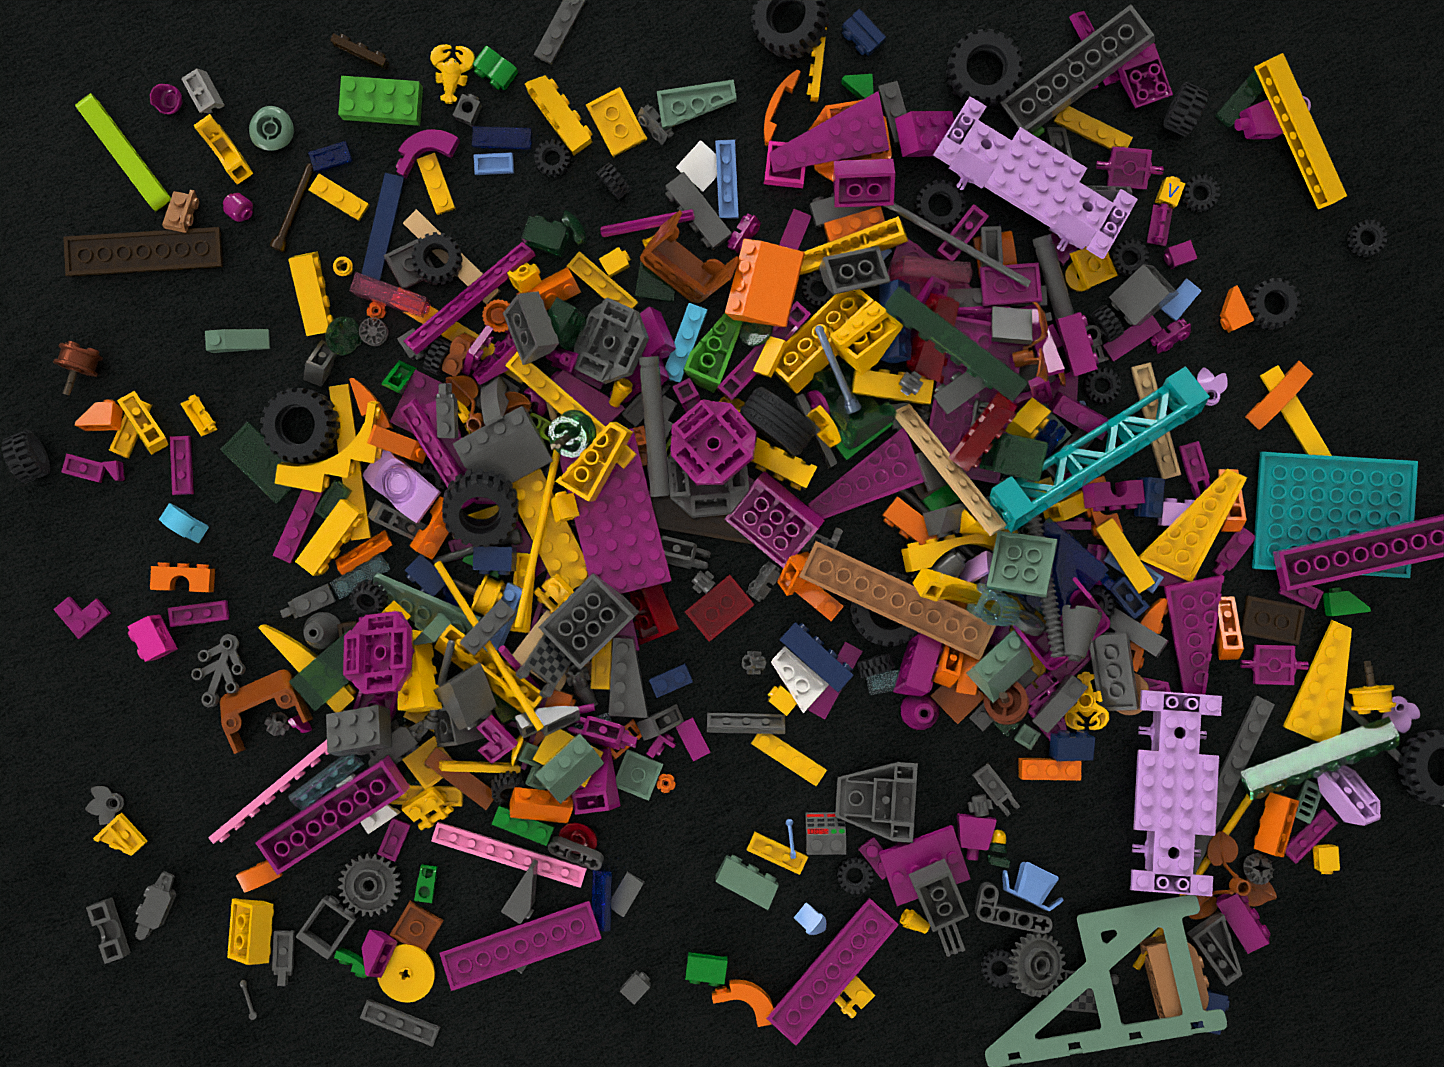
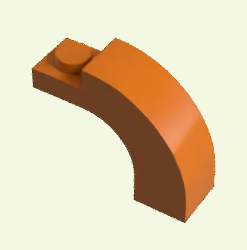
M735 979L730 980V988L722 986L712 991L713 1004L730 1000L745 1001L753 1008L758 1027L771 1025L766 1017L774 1009V1005L768 994L758 985L746 980Z

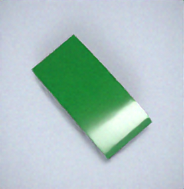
M946 484L923 499L922 502L930 512L951 506L961 499L949 484Z
M342 947L336 951L334 958L338 959L339 963L345 965L352 963L351 972H354L356 976L361 978L367 977L364 961L361 956Z

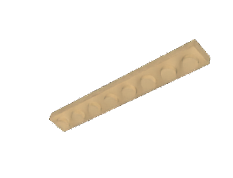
M908 404L897 409L893 416L989 536L1004 529L1007 524L962 468L949 459L950 453L913 407Z

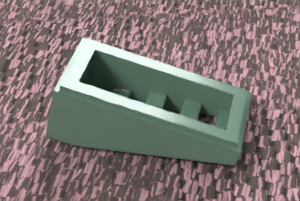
M1305 779L1296 800H1299V805L1295 817L1310 824L1322 794L1320 793L1319 786ZM1308 787L1317 790L1316 793L1308 791ZM1305 794L1313 797V800L1304 798ZM1302 802L1310 804L1309 808L1303 806ZM1300 809L1307 811L1306 814L1300 813Z

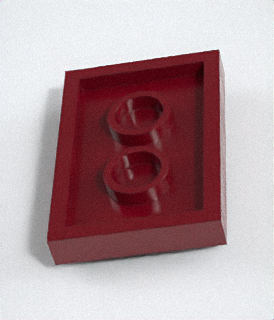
M729 575L688 608L685 613L710 642L753 607L754 603Z

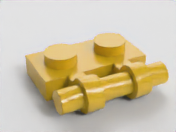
M557 573L542 584L541 587L545 590L544 592L539 587L533 591L538 597L537 600L543 603L551 614L574 593ZM551 596L557 604H554L549 597Z
M431 786L402 804L401 810L413 822L421 819L422 822L418 823V827L420 830L434 826L436 821L447 818L448 814L453 812V807L451 805L443 807L442 804L445 803V797L434 786ZM432 810H435V814L431 816L428 814Z
M856 975L843 990L851 999L846 1002L839 995L835 1002L841 1007V1011L844 1014H848L852 1019L857 1014L852 1007L857 1004L862 1009L875 997V994Z

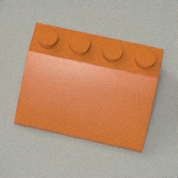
M744 239L725 314L736 321L786 328L805 252L764 241Z

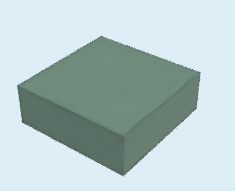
M1023 723L1014 740L1031 750L1041 733Z

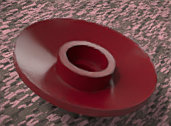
M570 823L565 825L559 833L560 837L595 850L597 846L595 833L585 825ZM571 851L572 853L580 854L577 851Z

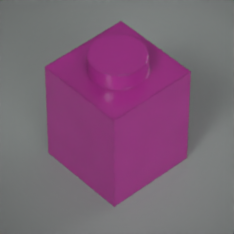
M1191 240L1169 247L1164 251V260L1170 266V269L1197 259Z

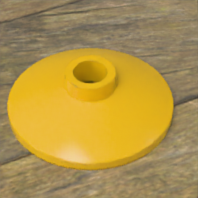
M522 735L515 739L518 744L512 749V766L516 765L518 761L516 758L523 742L527 741L528 737L523 739Z

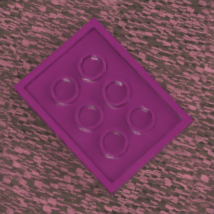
M952 825L915 838L913 843L904 842L878 852L897 906L918 899L908 874L942 859H945L956 884L970 880Z

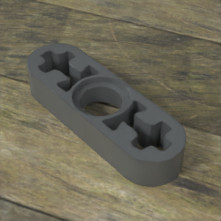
M560 836L553 837L548 846L551 854L591 870H599L604 861V856L599 851ZM571 851L579 852L580 856L574 855Z

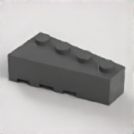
M615 635L613 637L609 716L648 718L649 716L634 636Z

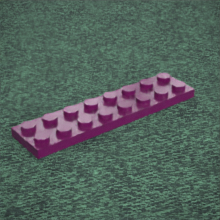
M868 898L766 1019L793 1044L797 1045L899 924Z
M587 901L440 952V957L450 989L453 991L602 939L591 903Z

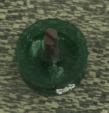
M568 410L560 417L554 419L548 430L551 449L554 448L559 454L569 458L580 456L596 438V428L591 417L578 410Z

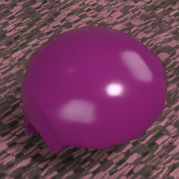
M158 84L153 87L150 92L151 105L155 106L163 114H174L179 111L183 101L180 91L175 86Z
M529 387L524 391V394L529 401L534 402L533 410L542 417L548 410L546 402Z

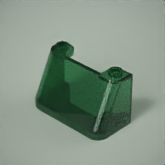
M845 361L840 363L839 366L851 392L855 369ZM829 367L814 373L810 391L817 390L825 397L829 406L830 417L839 431L841 442L847 449L850 450L858 447L894 421L897 414L895 408L889 403H884L880 407L876 400L870 396L852 394L853 397L859 400L861 409L847 414L844 408L845 398L832 368Z

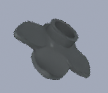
M95 786L91 788L95 799L87 805L85 810L93 815H99L100 825L108 824L115 818L116 813L122 810L124 799L120 794L112 793L108 787ZM113 799L117 801V806H113Z

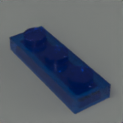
M473 126L472 146L479 148L531 149L532 130L531 128Z
M599 869L593 870L592 909L599 931L606 932L611 929L612 872Z

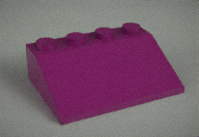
M765 471L752 484L748 494L735 511L724 519L782 568H784L790 556L799 553L824 522L820 516Z

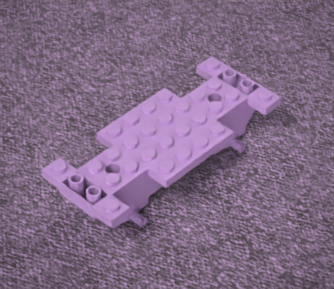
M969 97L933 154L936 158L950 165L949 169L961 177L956 185L957 188L962 184L960 190H963L968 182L980 188L984 186L1049 226V230L1057 234L1061 239L1057 246L1058 250L1061 248L1060 251H1064L1068 244L1075 245L1081 250L1087 246L1086 250L1104 259L1138 199L1120 189L1113 202L1109 201L1080 183L1087 170L1085 166L1021 127L1013 140L1008 139L979 121L987 106Z
M1141 690L1140 710L1155 712H1153L1151 727L1139 726L1138 729L1146 730L1138 731V734L1150 735L1152 746L1151 751L1138 750L1134 830L1147 831V839L1144 845L1133 844V848L1140 849H1132V852L1144 853L1146 859L1145 869L1147 871L1131 869L1130 890L1212 896L1213 876L1193 874L1194 857L1200 858L1201 854H1196L1201 853V850L1194 849L1195 834L1215 836L1219 756L1199 754L1200 739L1206 740L1207 737L1200 736V734L1207 735L1206 731H1200L1201 715L1221 716L1222 696ZM1177 727L1181 728L1183 731V734L1179 739L1174 735V731ZM1171 847H1175L1177 851L1176 856L1170 858L1168 855V850Z

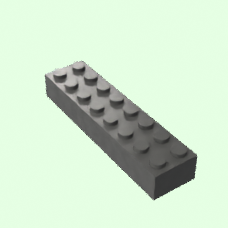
M1129 5L1001 101V106L1018 130L1021 127L1032 134L1153 44L1155 36L1133 6Z

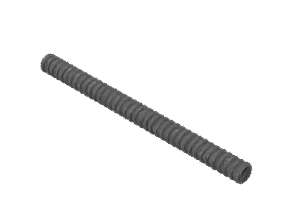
M1008 433L1009 437L1007 438L1010 440L1009 446H1011L1010 452L1013 453L1011 458H1014L1012 463L1015 464L1013 469L1016 470L1014 474L1018 478L1031 470L1029 468L1031 464L1028 463L1030 458L1027 457L1029 453L1026 452L1028 448ZM1031 478V479H1029L1028 481H1026V482H1033V483H1034V481H1032L1033 478ZM1028 497L1031 502L1036 499V498ZM1039 515L1026 523L1027 535L1045 537L1043 536L1044 530L1041 528L1043 524L1040 523L1042 518ZM1051 578L1047 598L1041 597L1040 602L1043 604L1041 608L1044 609L1042 614H1045L1043 619L1046 620V633L1049 634L1047 639H1050L1048 644L1051 645V648H1049L1052 651L1051 657L1056 658L1066 655L1062 632L1063 627H1061L1063 622L1060 621V609L1057 607L1059 603L1056 602L1058 597L1055 596L1057 592L1054 590L1055 584L1052 583L1054 578Z

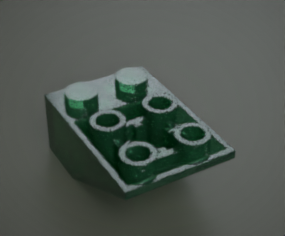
M1003 432L998 439L995 437L991 441L993 446L988 453L983 452L979 468L1039 482L1049 443Z

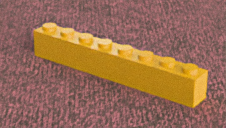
M1281 53L1255 66V71L1317 208L1321 209L1346 197L1347 194L1284 54Z

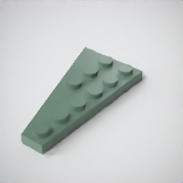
M377 573L374 576L373 584L377 581L379 582L377 586L380 587L382 585L384 587L382 591H387L385 595L388 596L387 605L396 601L411 615L409 619L415 623L414 626L420 631H423L439 613H442L451 622V625L464 635H467L473 628L461 608ZM475 615L477 620L480 621L482 617Z

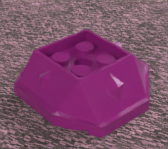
M701 400L672 425L671 456L696 485H723L754 459L757 432L731 403ZM713 442H719L717 448H710Z
M392 611L365 615L352 630L344 635L343 675L363 694L372 695L401 691L404 683L412 676V659L415 652L413 649V631L402 612Z

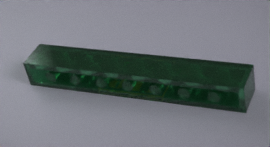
M898 286L884 305L888 308L886 310L888 314L894 318L899 316L903 319L902 324L910 330L915 328L919 331L918 336L926 342L931 340L935 343V349L942 354L944 352L950 354L951 361L958 366L962 363L967 367L966 372L974 378L978 375L983 379L982 384L991 390L994 387L1008 400L1014 401L1028 383L1025 378L901 286Z
M1388 716L1240 772V780L1250 800L1254 798L1260 799L1273 791H1282L1289 785L1301 784L1304 780L1311 777L1317 778L1324 772L1336 771L1346 764H1355L1367 756L1374 757L1381 751L1392 750L1399 745L1400 735Z

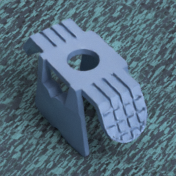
M1022 862L1014 890L1009 888L1007 870L1002 871L1003 890L1045 911H1051L1064 901L1061 897L1048 906L1042 904L1058 881V876L1029 862Z

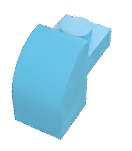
M171 503L168 504L159 518L165 526L175 533L197 543L200 542L209 528L206 524L191 517L186 511Z

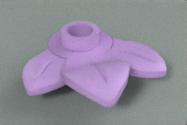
M1202 368L1199 371L1197 381L1207 394L1211 393L1213 395V398L1211 400L1208 399L1205 405L1212 406L1217 404L1220 400V394L1227 388L1226 374L1222 373L1214 377L1206 368Z
M1392 697L1393 702H1396V706L1391 708V712L1383 713L1382 724L1384 727L1394 725L1399 732L1406 733L1411 726V720L1420 718V711L1415 704L1408 703L1403 697Z

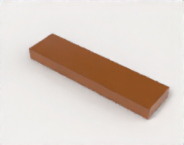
M435 747L424 761V764L483 809L487 810L494 800L491 788L470 772L441 771L439 769V761L454 760Z

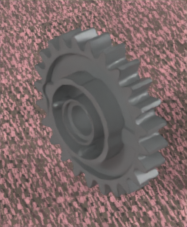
M369 852L365 858L362 854L358 856V860L352 858V864L347 863L345 865L348 870L343 869L341 871L344 877L338 879L343 882V884L338 886L339 889H343L339 896L346 897L343 903H350L348 909L355 907V914L361 910L362 916L369 912L370 917H372L375 911L380 915L382 909L385 912L388 911V905L393 906L395 904L392 899L397 900L399 896L396 893L402 890L397 887V885L402 883L401 880H397L400 873L394 872L397 866L391 867L392 860L385 862V857L379 859L377 853L373 857H371ZM366 880L373 881L374 889L367 888Z
M1033 932V934L1027 933L1026 938L1020 937L1021 943H1015L1017 949H1011L1014 956L1009 957L1012 960V964L1008 965V967L1012 968L1009 975L1014 976L1012 982L1017 983L1016 988L1020 989L1021 993L1033 997L1047 996L1048 991H1054L1053 986H1059L1057 980H1063L1060 973L1065 972L1062 969V965H1065L1066 962L1061 959L1065 954L1060 953L1062 947L1057 946L1058 941L1053 940L1052 936Z

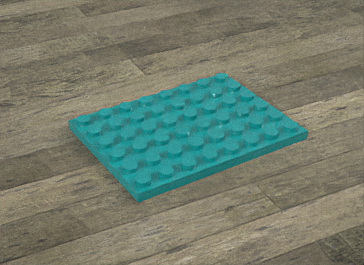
M1260 452L1252 568L1276 570L1273 551L1414 521L1418 461ZM1411 564L1363 575L1410 578Z

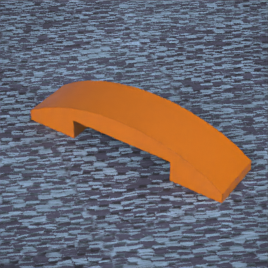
M799 70L791 73L779 85L770 100L764 123V142L766 146L772 140L777 124L771 122L784 92L793 93L800 77L801 71Z
M1297 361L1285 374V377L1261 402L1256 404L1245 418L1258 430L1262 429L1300 391L1313 373L1300 361Z

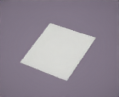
M700 140L676 168L681 173L685 172L689 179L700 190L704 191L717 177L716 153Z

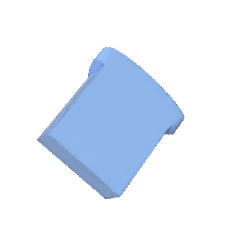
M805 903L794 917L806 929V933L809 935H816L826 930L825 917L808 903Z

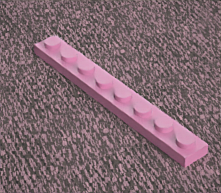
M327 740L209 837L211 842L214 844L217 841L221 843L231 836L229 832L233 828L238 830L246 823L244 819L248 816L252 818L261 811L259 807L262 804L268 805L276 798L274 794L279 790L282 793L291 786L289 782L294 778L296 780L301 778L306 773L304 770L309 765L312 768L321 761L319 758L324 753L326 755L329 754L327 753Z
M437 822L431 840L441 845L525 871L529 869L535 859L538 861V875L580 888L587 870L586 867L441 822Z

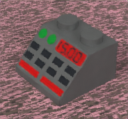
M805 812L807 855L846 854L845 821L835 817V812Z

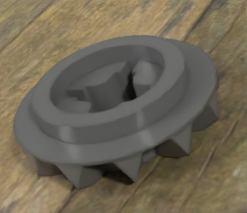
M1260 853L1251 854L1244 861V873L1248 880L1254 884L1263 885L1273 878L1272 874L1275 869L1272 868V861L1268 860L1267 855ZM1260 864V867H1263L1265 870L1259 872V870H1256L1253 867H1256Z

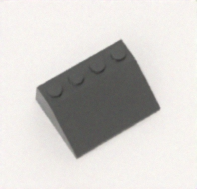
M523 406L504 415L503 418L487 427L484 426L453 443L467 471L477 472V469H483L484 472H488L490 469L495 471V475L502 474L505 476V481L509 480L511 483L553 462L528 410Z
M593 573L538 628L581 669L639 611L623 595Z

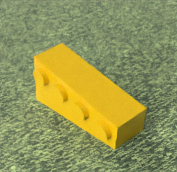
M758 437L756 439L754 459L750 461L756 464V469L762 472L767 470L772 472L773 478L781 482L785 479L791 482L789 486L799 491L801 488H807L817 468L812 464L809 466L802 459L793 455L790 456L784 450L775 446L772 447L770 443Z
M412 630L413 641L421 634L422 631ZM432 643L413 644L415 652L412 659V676L404 683L401 691H398V710L416 713L442 709V703L438 701V697L433 691L439 686L436 685L434 677L437 671L436 666L432 664V658L434 657Z

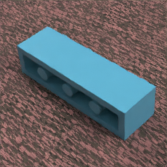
M691 303L688 304L674 341L676 349L670 353L665 366L669 375L668 381L676 384L682 382L685 375L683 371L689 353L696 345L707 315V309Z

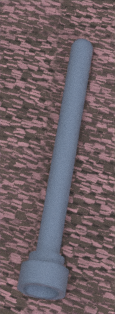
M821 325L815 327V331L844 395V408L847 414L854 413L861 409L859 400L852 396L824 329Z

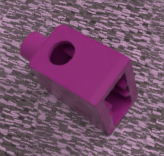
M1269 99L1241 111L1239 114L1240 119H1236L1234 123L1235 129L1237 131L1243 130L1247 139H1273L1283 134Z
M957 813L958 843L960 847L967 848L966 859L978 860L979 850L989 849L996 825L994 817H975V815Z

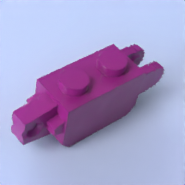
M587 716V718L580 717V720L575 722L584 725L583 730L575 727H568L567 730L568 733L573 735L581 734L588 742L619 751L620 748L624 749L625 746L636 748L638 741L637 737L629 735L630 731L625 730L624 726L592 716Z

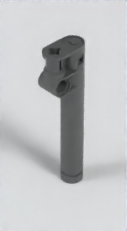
M1051 234L1033 239V245L1036 248V255L1045 285L1047 286L1055 319L1074 314L1055 246L1052 243ZM1094 325L1085 327L1086 332L1089 329L1095 332L1091 349L1093 353H1096L1099 363L1108 360V357H1104L1101 347L1103 343L1100 329Z
M659 356L639 358V364L641 365L640 376L650 497L670 495Z

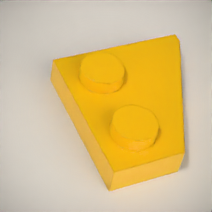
M123 813L118 814L93 838L97 842H105L109 844V847L120 849L123 853L131 856L148 842Z

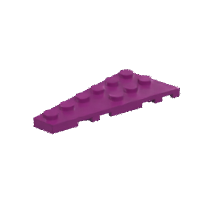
M905 429L899 430L808 504L809 508L822 519L924 482Z

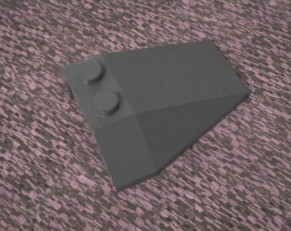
M896 762L838 777L835 817L891 841L913 843L918 763Z

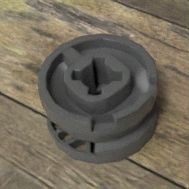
M368 318L361 323L359 335L368 345L380 346L387 341L389 330L387 325L380 319Z

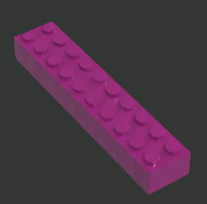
M1444 514L1273 551L1280 589L1289 591L1444 557Z

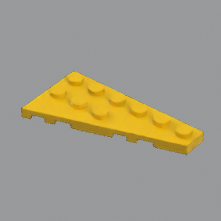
M1227 468L1138 556L1139 559L1184 580L1193 581L1247 478Z
M1331 620L1283 727L1339 750L1337 746L1340 743L1352 628Z

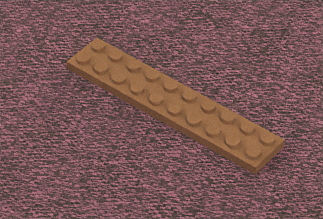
M815 541L799 576L978 660L981 659L997 625L946 600L936 602L920 597L915 586L818 541Z

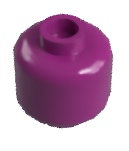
M233 193L224 199L223 210L233 220L242 222L252 216L253 204L242 194Z

